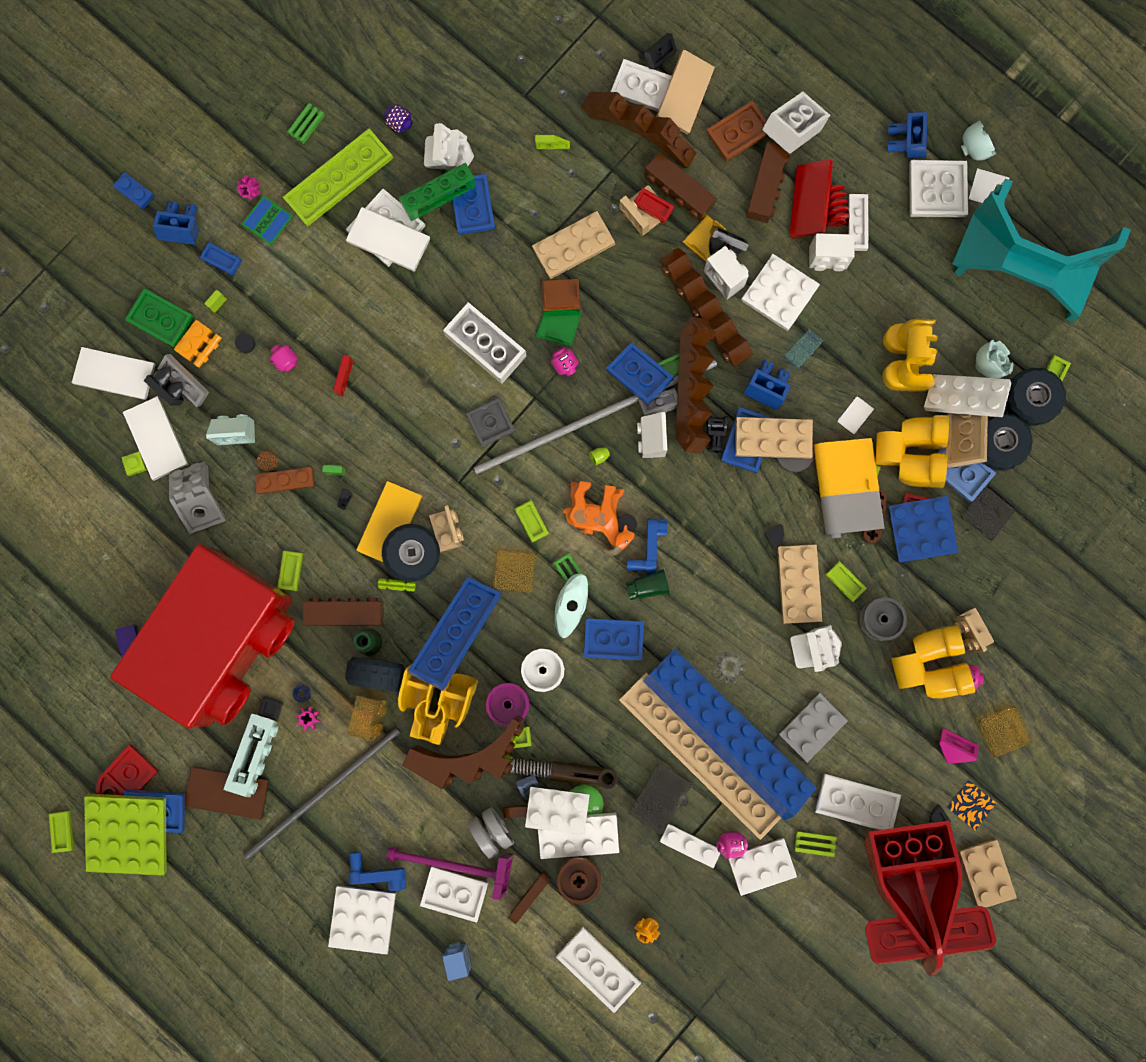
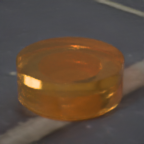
M262 452L257 458V464L262 470L271 471L277 466V458L271 452Z

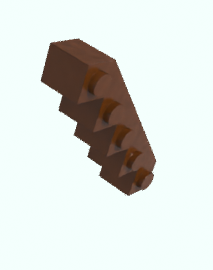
M677 247L660 258L662 273L670 279L676 288L678 296L684 299L690 308L692 316L706 319L716 331L710 341L714 342L721 353L722 359L736 367L751 357L753 353L748 341L737 332L732 318L723 312L717 297L707 289L702 275L692 268L687 254Z
M694 316L690 317L680 332L676 440L685 452L700 454L711 441L703 430L702 425L712 414L703 399L712 389L713 384L704 372L715 358L705 346L716 331L706 319Z

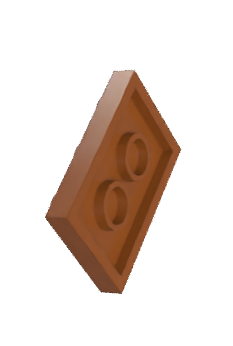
M752 100L708 128L706 134L725 161L728 162L768 136L762 130L767 120Z

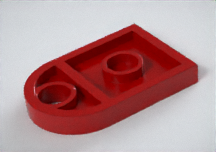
M128 745L101 774L96 784V793L106 795V791L112 789L115 795H124L126 789L142 790L159 770L133 745Z

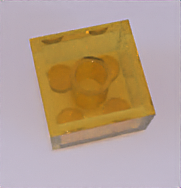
M358 695L347 735L366 740H373L377 738V735L380 736L383 724H380L382 716L385 717L388 705H385L386 700Z

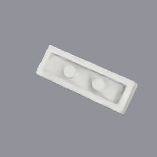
M849 194L848 214H850V217L848 218V234L854 235V251H867L868 194Z
M669 823L660 839L661 843L714 868L720 855L716 846Z

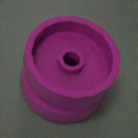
M513 683L500 684L494 687L486 700V711L490 719L496 724L505 727L517 716L524 719L530 709V699L527 692L521 686ZM506 701L511 702L510 708H505L506 705L504 703Z

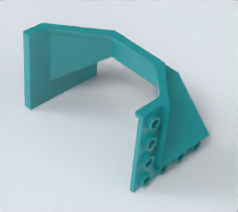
M1005 178L1001 184L996 185L994 191L990 192L989 196L984 199L983 203L979 205L972 215L952 263L956 266L954 273L961 276L967 269L972 268L998 270L1048 290L1069 311L1066 320L1074 322L1082 313L1100 266L1124 248L1131 229L1123 227L1098 249L1073 256H1064L1019 236L1004 205L1013 182Z

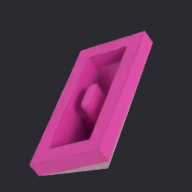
M943 728L941 730L939 744L947 764L977 760L979 745Z

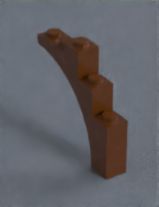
M589 92L581 106L592 119L614 123L651 141L671 156L682 168H688L696 155L695 150L679 134L681 129L670 117H655L645 105L628 104L618 92Z
M519 716L513 718L506 730L495 742L474 753L444 755L416 745L410 748L402 766L440 789L448 785L450 786L456 776L469 784L476 780L479 781L484 770L499 779L505 775L508 776L513 768L511 763L514 759L508 754L515 747L513 742L516 736L519 737L524 729L522 724L525 719Z

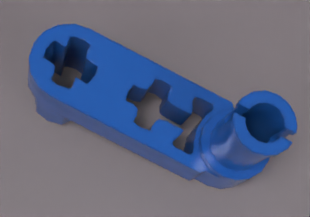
M648 518L646 557L644 559L627 558L628 571L656 572L657 536H667V519Z
M362 852L349 853L350 884L388 881L389 891L406 889L405 868L364 871L362 870Z

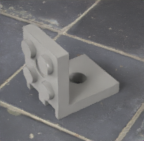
M205 461L195 463L188 468L176 470L169 474V501L189 534L226 521L223 511L209 489V471ZM196 509L204 510L201 514H197L194 511Z

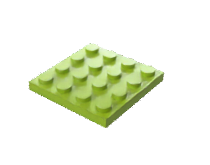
M87 794L84 796L86 872L145 875L166 874V797Z

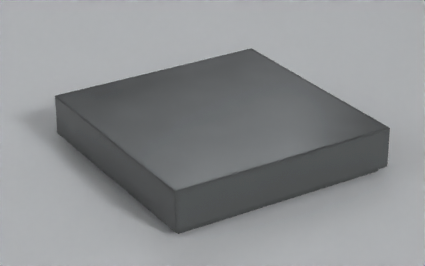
M500 397L465 413L481 448L516 432Z

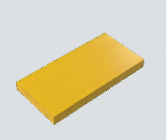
M387 481L356 551L383 562L382 545L385 538L396 527L411 524L423 496Z

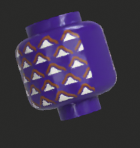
M399 104L389 106L385 112L384 119H386V125L397 133H402L404 130L408 131L413 124L410 111Z

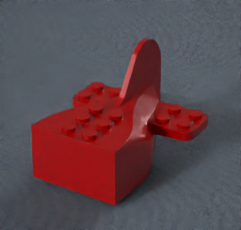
M949 820L868 832L864 847L876 889L884 903L897 916L870 921L865 927L870 957L874 963L881 965L921 959L927 975L933 976L942 968L943 956L984 951L995 946V932L989 911L985 907L975 906L956 909L962 886V869Z

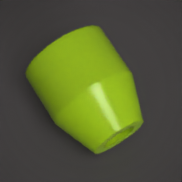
M606 447L590 451L589 455L596 466L605 462L610 453Z

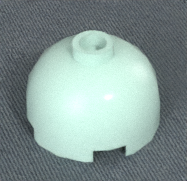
M981 121L972 124L966 129L962 138L963 145L961 146L965 156L970 155L972 159L977 161L988 159L996 154L989 135L982 129L984 126Z
M991 340L984 344L976 354V369L987 378L998 379L1011 374L1014 364L1009 362L1007 355L1010 352L1001 341L994 342V340Z

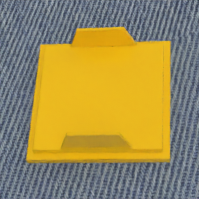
M708 215L683 241L686 246L705 262L712 256L709 253L710 230L712 226L715 225L726 230Z

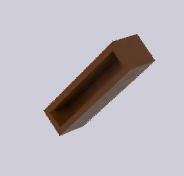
M771 142L766 144L746 218L768 223L769 218L774 216L776 207L773 206L774 200L778 201L781 189H778V185L783 183L786 173L783 172V167L788 165L790 155L787 154L788 152L778 144Z
M661 152L645 167L644 175L646 180L651 184H656L664 195H669L673 198L677 206L684 207L693 219L697 218L699 221H702L715 206L717 198Z
M309 598V602H303V625L383 626L384 603L379 602V598H367V602H359V598H348V602H340V598H328V602H321V598Z

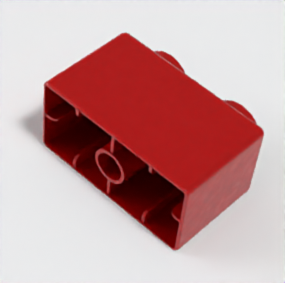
M198 544L111 673L110 679L185 728L210 726L215 721L225 726L236 717L250 695L251 687L242 679L258 654L260 653L266 658L272 657L289 637L295 623L294 619L286 614V611L292 604V597L223 552Z

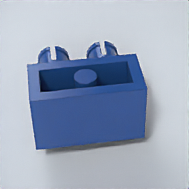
M927 112L908 113V121L906 123H889V136L906 134L907 138L905 140H888V153L905 151L907 158L926 157Z
M168 201L165 212H156L153 229L157 239L195 245L199 231L195 219L198 207L191 204L190 209V204H186L184 215L177 214L179 204L173 201L171 206L172 202Z
M763 360L759 370L756 369L749 379L743 394L778 410L791 385L786 382L791 373L787 370L786 374H784L786 369L780 368L777 377L774 378L769 375L773 368V363L770 362L767 366L768 360Z

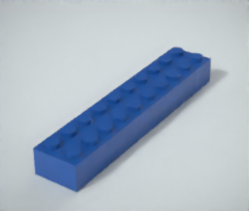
M673 649L643 680L784 821L794 817L817 789L677 650Z

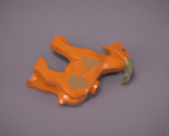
M571 481L570 496L572 507L563 510V514H566L567 522L576 529H582L581 533L593 535V531L603 533L613 547L611 550L602 549L603 553L608 556L617 555L635 537L633 532L628 531L627 525L624 526L623 532H619L616 508L624 490L616 489L615 486L605 485L601 506L586 504L584 495L591 487V483Z

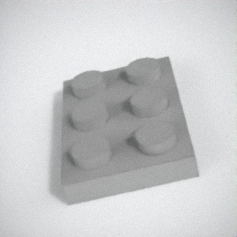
M818 693L778 735L808 763L848 720Z

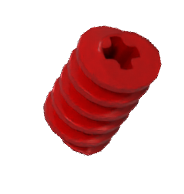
M844 185L830 186L827 216L828 227L843 226L847 223L845 219L850 217V214H844L849 208L843 207L848 202L846 199H841L846 196L845 192H840L845 189Z

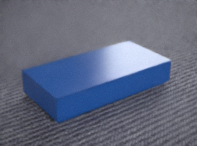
M208 242L199 257L202 261L231 276L235 275L242 262L241 258Z

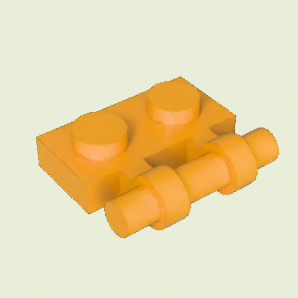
M195 320L174 350L190 362L196 356L197 359L193 364L200 368L203 363L208 361L209 358L207 357L213 349H217L218 343L222 338L215 334L210 339L209 337L213 331L198 320ZM204 343H207V346L204 348V350L202 352H199Z

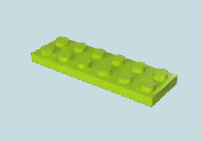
M368 129L283 196V199L308 227L391 161L393 156L375 134Z

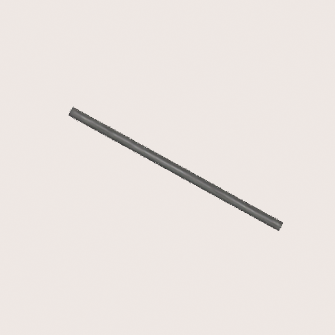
M397 727L393 728L243 854L244 857L249 860L400 734Z

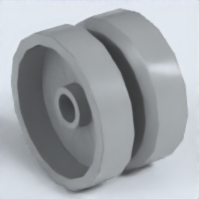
M489 807L482 812L483 821L479 817H474L467 822V825L481 850L489 859H492L499 854L498 844L500 847L507 849L514 844V840L502 818L492 807Z

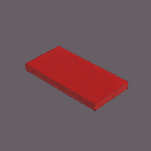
M830 159L797 165L789 236L792 239L826 234L833 161Z

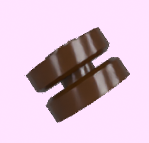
M573 856L565 860L558 870L557 878L558 889L564 899L571 903L583 904L589 902L597 895L600 889L601 875L595 862L586 856ZM577 876H581V879L583 880L578 882L576 881Z

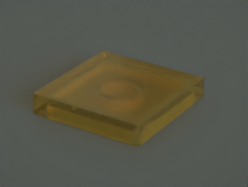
M498 550L493 589L532 593L536 554Z
M1016 706L978 720L994 757L1032 743Z

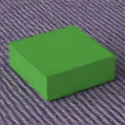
M323 465V473L326 475L345 476L346 469L343 466Z

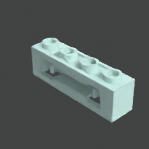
M251 714L223 790L244 797L254 795L258 783H256L258 775L263 773L265 764H263L265 756H268L271 751L272 745H270L272 737H275L278 732V722ZM253 737H257L262 740L258 742L256 750L254 752L252 761L248 769V772L250 773L249 775L241 773V770L245 769L253 744L255 742V739H253Z

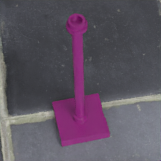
M389 847L387 859L391 862L399 859L493 878L495 883L492 899L500 900L507 894L514 854L505 853L499 857L498 866L495 870L397 851V847Z

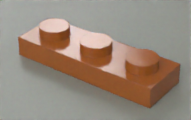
M312 467L255 475L257 494L315 487Z

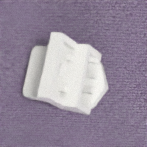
M442 123L435 124L433 136L426 138L424 166L429 169L450 171L465 162L469 166L474 157L471 147L467 142V136L458 129L450 130Z
M831 625L814 628L808 633L791 637V645L797 668L814 667L815 672H819L827 667L836 666L839 663L842 641Z

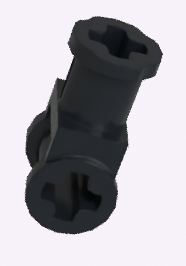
M710 415L707 419V435L711 439L707 452H724L722 443L723 438L726 436L728 416L712 417Z

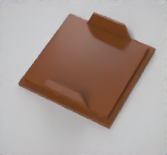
M579 279L542 281L543 311L581 309Z

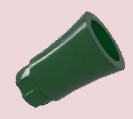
M664 569L636 578L635 581L626 582L630 600L670 595Z
M374 629L360 631L353 638L354 647L363 655H374L382 647V637ZM365 638H368L367 645H364L363 643Z

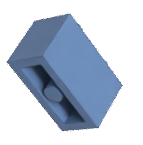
M455 942L450 944L443 955L448 981L467 977L471 969V963L466 943Z

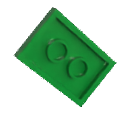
M144 288L125 320L175 348L194 316Z

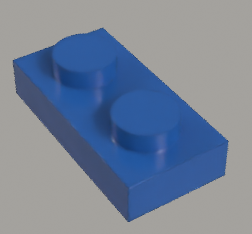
M125 172L113 185L117 191L142 210L155 197L153 193Z

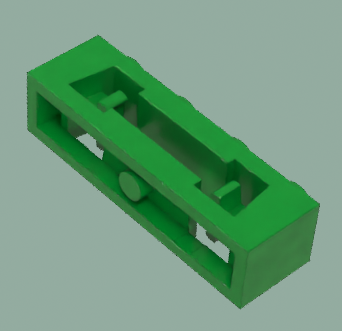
M465 162L399 197L412 222L475 188V178Z

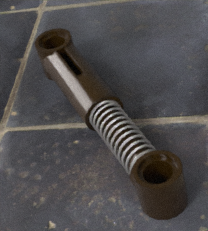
M514 758L511 763L513 768L510 773L514 774L516 772L517 774L520 773V775L527 773V776L529 774L532 776L533 774L538 777L539 775L541 777L547 776L550 778V781L606 789L613 788L618 781L616 772L611 768L553 761L550 765L549 762L542 764L539 761L535 763V761L532 762L531 760L529 762V760L525 761V759L523 761L520 759L519 761L518 758ZM579 773H582V774H590V775H597L598 778L578 776V775H579ZM605 773L613 775L611 783L603 782L602 777Z

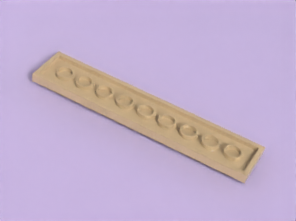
M645 673L619 701L761 840L781 817L643 682L648 676Z

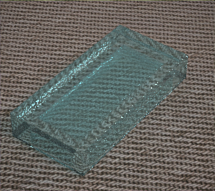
M809 329L784 358L798 370L824 341Z

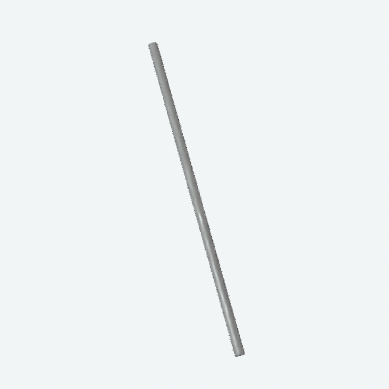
M715 359L707 370L717 366ZM678 375L674 377V380L665 389L678 384ZM636 395L626 398L474 467L476 474H479L639 401V398Z

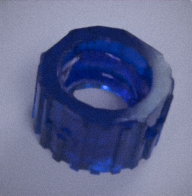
M304 685L297 686L292 693L295 701L300 703L308 701L312 695L309 687ZM301 689L306 692L304 698L298 697V692Z

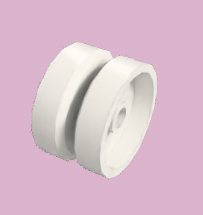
M538 649L525 657L522 663L521 674L523 681L529 688L539 692L553 690L561 683L565 668L563 661L556 653L548 649ZM540 667H545L547 669V672L545 674H541L539 670Z

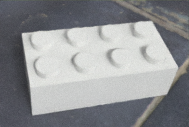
M469 302L443 330L445 336L501 384L526 357V351Z

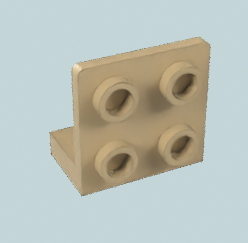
M649 185L645 187L646 190L656 195ZM638 192L630 199L627 196L620 199L619 209L643 236L658 225L660 221L638 209L634 202L639 194Z
M448 505L444 506L445 511L429 515L435 537L439 543L440 552L461 547V541L464 540L462 530L456 525L459 522L457 513Z
M972 608L953 618L955 621L954 625H958L960 633L965 639L963 641L965 647L972 653L985 652L987 650L986 646L994 642L976 608Z

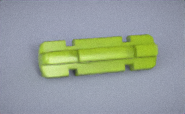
M380 578L378 580V588L414 592L416 582Z

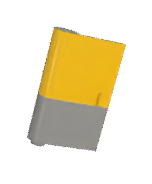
M872 438L825 442L813 445L825 535L830 536V539L842 538L841 534L849 532L885 529Z

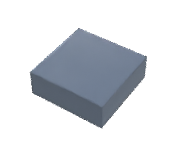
M535 775L516 782L522 797L530 795V787L540 788Z

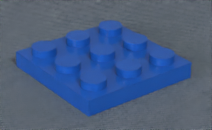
M948 496L889 506L899 563L958 553Z

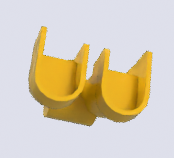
M912 319L906 323L894 324L885 332L883 336L885 348L891 353L907 354L905 360L893 361L884 369L882 379L886 387L895 391L926 392L934 386L935 379L932 374H919V367L923 365L931 366L935 361L937 350L929 348L930 341H937L938 338L936 335H932L931 327L936 323V320Z
M935 415L933 418H911L902 422V432L884 431L877 433L875 464L899 466V480L906 485L944 488L947 473V454L910 455L905 454V451L909 447L946 450L949 434V416Z
M950 625L918 634L912 639L916 653L891 658L899 689L924 684L926 696L933 699L975 693L972 674L967 663L926 671L924 663L931 660L965 654L958 625Z
M410 665L405 669L398 697V706L402 712L407 708L415 709L410 737L441 745L447 731L449 719L457 722L454 726L456 728L464 721L472 696L475 694L478 680L465 674L454 673L444 691L441 690L439 706L435 713L429 711L435 686L409 674Z

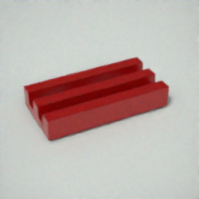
M346 355L342 357L333 388L336 395L342 397L344 396L354 362L351 357Z

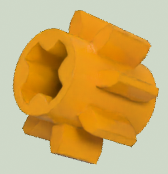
M642 918L634 927L638 931L636 933L637 938L643 943H653L660 935V932L657 931L659 925L652 918Z

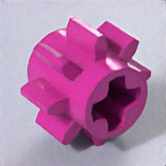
M246 175L237 181L239 185L237 191L242 198L252 200L261 193L258 190L261 185L255 177L249 178Z
M310 706L308 711L305 708H301L302 713L296 715L299 718L297 726L303 725L304 731L308 730L309 726L312 729H316L315 723L321 722L317 716L320 711L314 712L313 706ZM309 715V717L312 718V721L308 722V720L305 719V716Z

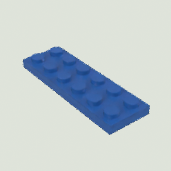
M467 577L409 668V674L444 691L499 601L501 592Z

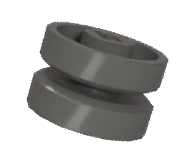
M883 597L871 600L863 605L859 612L858 623L860 630L868 638L876 641H887L895 639L902 634L906 627L907 616L905 609L899 602L892 598Z

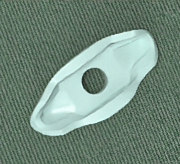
M575 574L568 579L560 591L556 602L555 628L562 638L568 637L573 632L586 608L588 580L583 574ZM571 600L577 602V608L574 611L567 609V603Z

